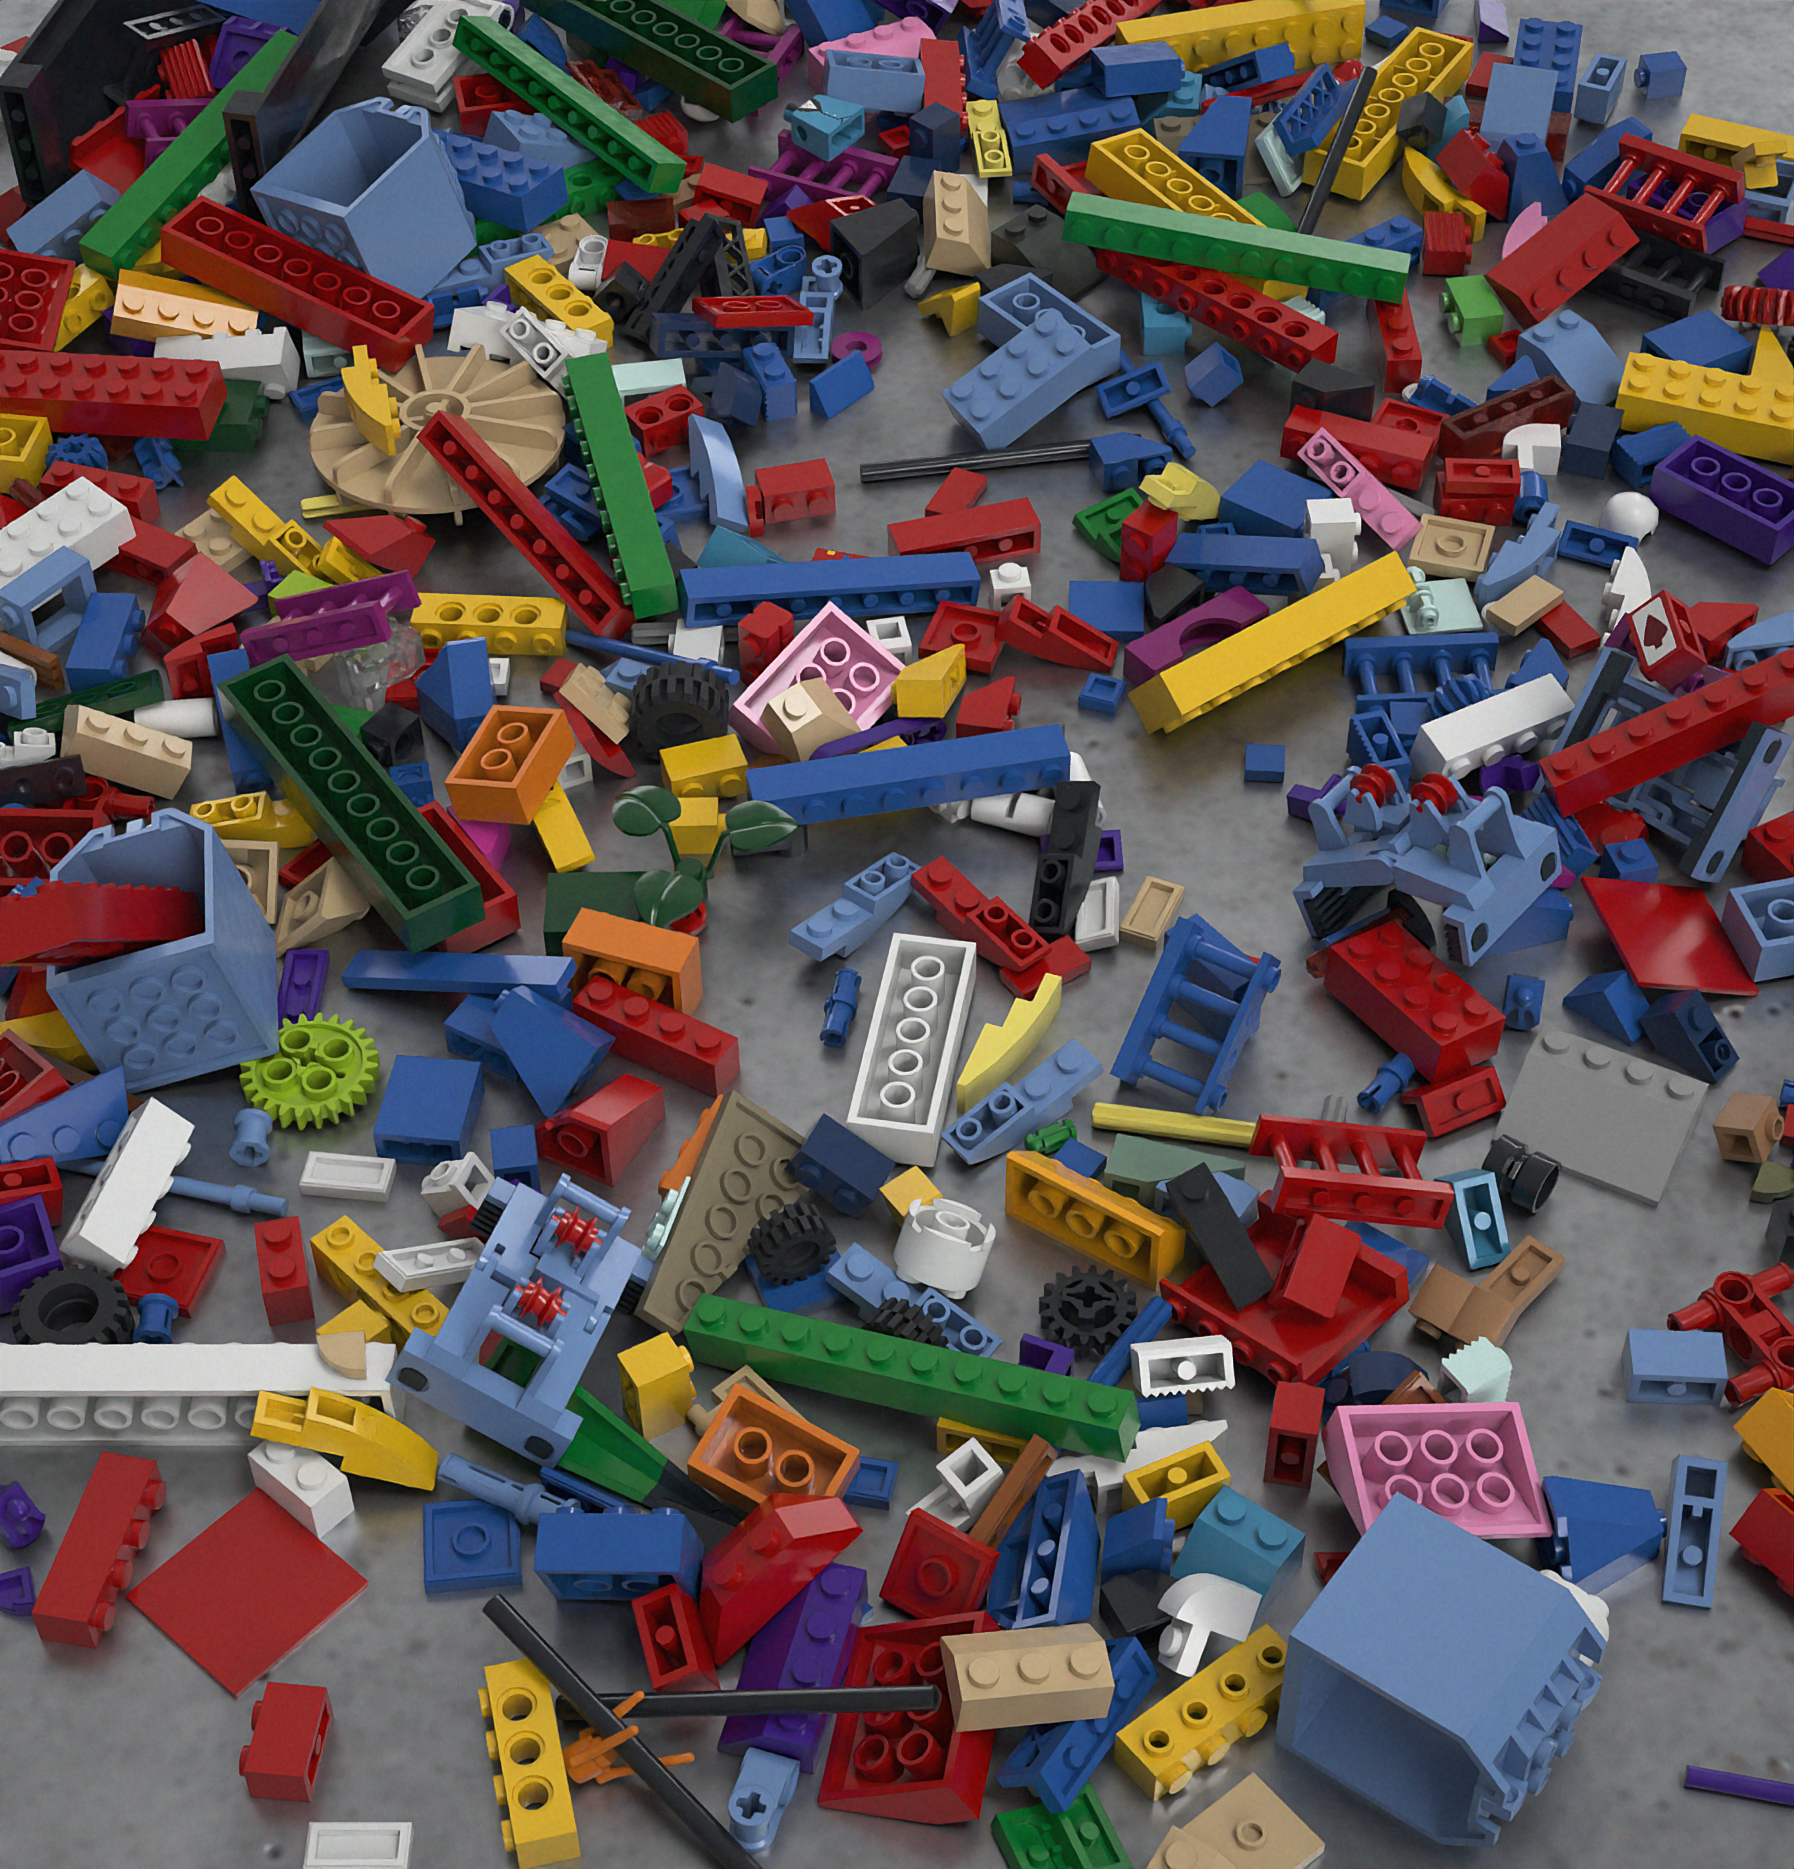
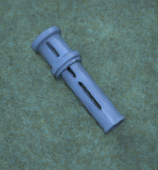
M449 1453L439 1469L438 1474L440 1476L438 1480L440 1482L462 1489L471 1495L515 1513V1518L525 1526L531 1523L538 1525L540 1513H555L559 1507H576L581 1509L580 1501L574 1498L566 1501L546 1492L542 1484L530 1483L525 1485L486 1467L470 1462L455 1453Z

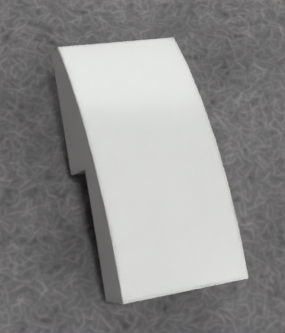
M26 728L23 732H14L13 746H6L0 742V768L44 761L55 755V734L47 733L46 730L41 728Z

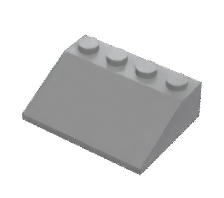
M1543 1024L1526 1056L1492 1137L1491 1145H1494L1499 1137L1506 1134L1528 1145L1529 1154L1540 1151L1561 1162V1171L1658 1207L1699 1122L1709 1084Z

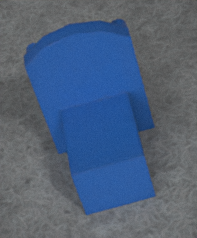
M1514 973L1513 976L1507 975L1502 1014L1506 1017L1505 1023L1508 1026L1520 1030L1531 1029L1539 1025L1546 980Z

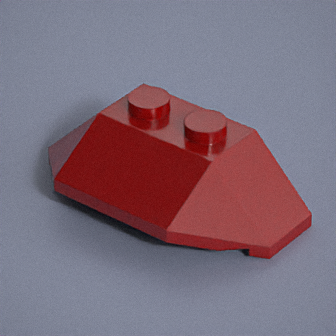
M772 1492L702 1558L698 1604L699 1616L713 1661L717 1665H723L863 1532V1529L842 1499L832 1496Z

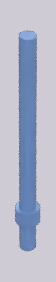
M88 1157L58 1162L55 1165L56 1168L98 1176L106 1160ZM170 1174L174 1181L168 1192L227 1204L234 1211L248 1214L255 1210L285 1216L288 1210V1199L258 1193L257 1188L238 1184L233 1188Z

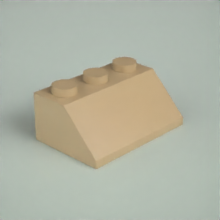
M934 170L923 198L925 267L974 277V273L991 268L988 209L966 177Z
M67 705L64 713L60 758L80 754L83 769L86 773L173 800L191 769L192 742L81 705Z
M1089 1623L940 1637V1648L956 1732L1106 1718L1108 1715L1115 1684L1105 1640Z

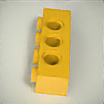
M539 254L504 268L505 284L509 285L511 300L519 308L524 306L529 312L536 314V318L542 322H546V319L557 320L566 323L565 329L575 331L577 328L593 331L596 333L595 338L608 342L607 349L614 346L612 334L614 322L607 312H603L594 304L589 296H585L575 287L571 280H567L562 276L554 265L549 264Z
M81 264L75 268L54 353L60 351L101 317V311L113 306L115 302V295L104 277Z
M418 593L422 604L420 607L413 609L410 621L414 649L442 648L449 641L485 636L489 654L564 656L566 647L565 634L569 630L570 625L567 603L562 598Z
M344 1215L309 1239L317 1273L351 1305L361 1299L373 1312L380 1310L384 1313L393 1327V1332L390 1334L392 1344H396L400 1351L415 1327L436 1337L450 1310L426 1288L399 1292L372 1266L377 1253L384 1252L385 1250L348 1216Z
M527 1658L484 1667L487 1687L478 1688L483 1719L493 1717L495 1730L487 1731L485 1734L490 1762L501 1761L503 1774L493 1776L498 1807L505 1805L509 1807L511 1819L501 1821L506 1852L516 1850L520 1869L581 1857L549 1681ZM518 1715H527L525 1719L519 1721L510 1720ZM524 1759H536L533 1763L528 1765L518 1764L520 1761ZM533 1803L545 1804L536 1810L525 1809Z

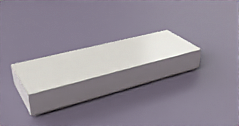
M477 1237L384 1251L377 1253L372 1266L399 1292L464 1282L467 1280L485 1245Z

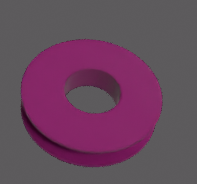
M860 331L844 333L836 337L831 344V359L834 363L852 353L849 351L853 349L863 350L861 353L868 369L876 366L882 359V343L876 336L870 333Z

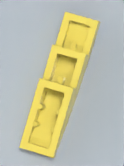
M1046 973L1032 1002L1016 998L1002 1027L988 1023L985 1024L957 1082V1112L967 1113L999 1087L1025 1061L1039 1043L1061 1006V976Z

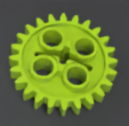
M321 1012L316 1014L313 1021H307L306 1016L302 1013L299 1015L298 1023L292 1024L287 1018H284V1028L278 1030L279 1053L240 1063L242 1074L239 1077L247 1104L252 1103L254 1109L268 1113L272 1117V1121L279 1117L282 1128H286L292 1121H297L299 1130H303L308 1121H314L317 1129H321L323 1119L329 1118L333 1123L337 1124L339 1123L338 1113L340 1112L353 1116L354 1109L352 1104L366 1105L365 1093H375L374 1081L381 1078L379 1071L381 1063L378 1050H376L374 1039L367 1037L366 1029L364 1027L355 1029L354 1020L352 1019L341 1025L338 1014H334L329 1021H323Z

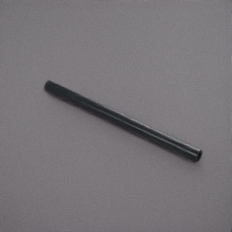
M1363 67L1295 233L1312 236L1376 80L1378 73L1373 67Z
M1090 439L860 464L861 482L948 473L954 467L964 470H976L1085 458L1090 455Z
M501 1594L495 1595L486 1603L482 1612L603 1739L628 1728ZM636 1735L613 1748L727 1869H763Z
M936 1684L644 1692V1699L620 1719L937 1711L940 1706V1691ZM598 1693L597 1695L613 1710L634 1693ZM562 1695L557 1697L555 1712L559 1720H585Z

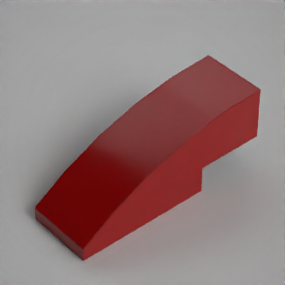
M1018 594L1001 610L994 632V637L1036 657L1066 666L1101 672H1109L1112 669L1119 644L1118 641L1058 605H1055L1048 613Z

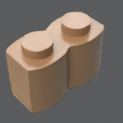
M1437 1264L1432 1268L1408 1309V1312L1417 1319L1414 1325L1416 1329L1435 1340H1438L1441 1334L1456 1341L1453 1347L1456 1351L1457 1349L1463 1350L1464 1345L1471 1346V1341H1478L1479 1336L1486 1337L1495 1347L1501 1348L1520 1316V1313L1511 1304Z

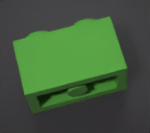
M1485 274L1446 278L1444 293L1439 294L1440 312L1442 314L1445 313L1448 319L1449 331L1451 334H1455L1460 347L1487 344V338L1502 334L1504 312L1490 284L1483 275Z

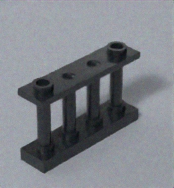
M202 3L122 23L119 35L131 42L133 46L123 82L104 86L102 93L113 99L114 103L120 107L125 106V101L134 100L141 91L146 92L158 84L161 86L158 99H165V91L171 89L169 83L163 84L158 72L157 65H160L162 62L159 52L165 50L166 46L171 45L170 48H172L173 45L178 46L180 43L184 44L192 39L197 41L202 50L205 37L221 32L223 23L228 19ZM151 50L144 75L138 77L145 52Z
M1629 225L1640 241L1622 255L1628 259L1622 265L1612 263L1581 289L1666 322L1674 323L1693 315L1696 293L1702 286L1717 292L1721 290L1727 260L1694 248H1683L1675 241ZM1641 263L1658 269L1652 277L1635 271ZM1671 275L1688 280L1683 288L1666 283L1665 281Z
M62 735L55 736V755L44 761L0 768V808L11 803H18L24 806L89 794L81 755L60 758Z

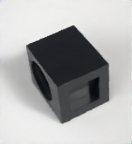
M624 260L600 283L592 301L603 312H607L617 323L641 301L650 281Z
M390 701L360 727L362 744L379 764L387 768L403 764L424 745L420 716Z

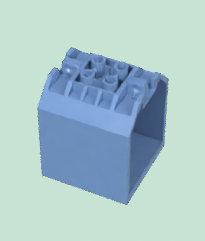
M379 96L335 110L250 188V191L268 227L422 299L477 246L475 217L465 207L464 192L457 179V172L447 156L446 147L439 135L432 132L430 115L425 108L403 105L394 112L388 111L394 106L392 100Z
M170 807L151 813L150 827L145 826L142 818L128 822L126 834L114 837L115 830L112 825L91 830L50 871V882L63 880L64 884L81 881L82 885L98 882L99 886L115 883L116 887L125 884H132V887L148 885L149 888L164 886V889L179 886L180 892H196L205 922V933L92 965L47 966L46 991L101 1073L105 1072L104 1069L116 1063L123 1064L126 1092L133 1094L279 1053L276 937L212 825Z
M1396 1491L1289 1634L1274 1742L1441 1845L1493 1847L1498 1840L1501 1826L1489 1820L1488 1817L1492 1814L1510 1822L1521 1808L1529 1792L1537 1796L1543 1789L1551 1773V1768L1547 1765L1553 1756L1556 1755L1563 1758L1570 1748L1576 1735V1731L1572 1727L1579 1718L1581 1711L1592 1702L1598 1693L1603 1679L1600 1674L1580 1660V1655L1582 1654L1599 1664L1604 1657L1607 1642L1568 1588Z

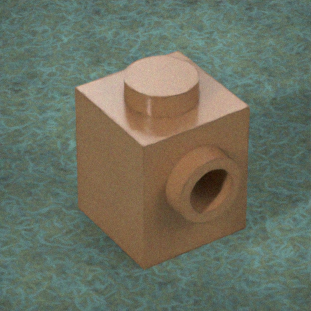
M1732 1093L1713 1124V1130L1722 1158L1764 1163L1776 1141H1779L1784 1133V1119L1779 1115L1774 1096Z

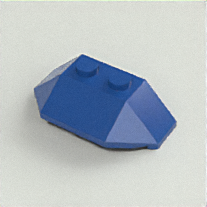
M1080 1469L1043 1478L997 1549L1001 1554L993 1572L986 1612L998 1626L1005 1630L1060 1626L1090 1617L1101 1539L1085 1477Z

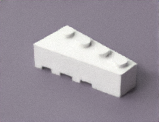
M487 301L486 306L454 309L447 350L461 352V350L472 349L474 344H481L485 347L486 360H508L510 358L509 365L512 366L526 360L499 332L515 314L506 311L507 305ZM546 319V322L540 321L576 357L606 352L608 342L595 338L596 333L580 328H577L575 331L565 329L566 323L557 320Z
M286 326L274 327L273 334L261 335L259 329H250L245 331V336L233 337L227 332H215L211 339L205 340L198 334L157 337L154 358L166 357L170 359L219 361L224 380L261 381L264 395L272 399H282L284 396L289 397L288 393L297 390L301 359Z

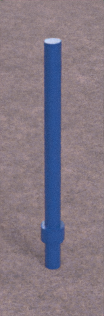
M1120 347L1119 369L1123 374L1135 370L1136 367ZM1159 398L1145 403L1162 426V434L1171 445H1175L1185 458H1191L1195 454L1196 449L1187 438V430L1181 422L1173 419Z
M569 629L565 634V640L568 644L661 667V663L667 661L671 664H677V660L686 661L688 665H693L695 662L701 664L703 670H713L716 673V678H722L726 684L735 685L740 678L737 670L719 666L715 660L702 657L697 660L606 637H597L594 634Z

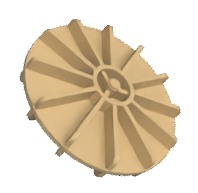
M416 344L414 345L416 359L409 360L395 374L383 368L377 369L379 384L386 383L388 397H396L402 437L401 440H395L397 455L389 456L368 441L358 430L347 408L344 387L337 392L324 391L317 399L319 411L313 420L309 433V449L315 471L329 486L336 490L337 501L342 506L351 507L355 505L352 502L356 501L373 508L386 510L388 515L403 520L408 513L437 514L452 512L455 526L463 525L462 510L479 506L416 438L434 414L441 410L463 417L526 487L543 474L553 475L558 470L559 454L566 438L565 430L562 429V427L566 426V418L560 395L552 391L544 382L537 378L536 370L527 360L515 366L486 360L485 347L481 344H474L466 357L442 356L425 358L422 345Z

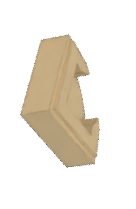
M364 1331L317 1335L319 1352L325 1363L343 1372V1376L348 1378L367 1379L366 1337Z

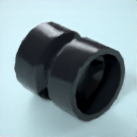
M1503 1134L1490 1149L1481 1170L1495 1173L1500 1196L1510 1193L1513 1203L1532 1213H1537L1552 1194L1560 1176L1562 1165L1561 1162L1540 1151L1529 1154L1528 1145ZM1519 1165H1521V1167L1519 1168V1170H1518V1172H1517L1515 1178L1512 1179L1513 1176L1515 1175V1173H1516V1171H1517Z

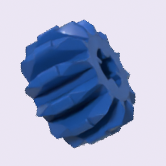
M86 433L79 437H74L71 434L70 438H58L57 444L48 446V454L45 455L47 471L55 460L103 470L108 469L107 453L104 451L103 446L98 438H89Z
M1474 673L1467 674L1466 676L1460 674L1454 680H1447L1446 684L1442 687H1436V693L1429 696L1426 700L1428 704L1424 710L1428 715V720L1433 721L1492 697V693Z

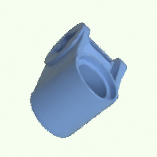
M749 1747L744 1756L738 1780L728 1803V1813L731 1819L729 1833L748 1853L761 1852L769 1847L774 1840L785 1808L793 1797L800 1772V1761Z

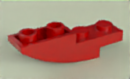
M943 856L911 874L910 885L937 910L935 920L959 941L976 943V953L1007 969L1021 972L1051 953L1052 947L998 896L989 900Z

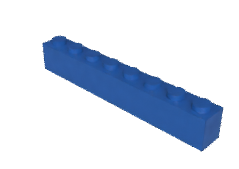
M970 552L679 569L677 595L685 628L737 625L745 616L753 614V610L763 601H769L792 613L794 621L812 620L829 601L848 617L933 612L937 610L941 600L976 607L981 577Z
M1060 723L745 770L747 801L758 800L771 803L794 818L798 825L1056 787L1058 781H1070L1071 755Z

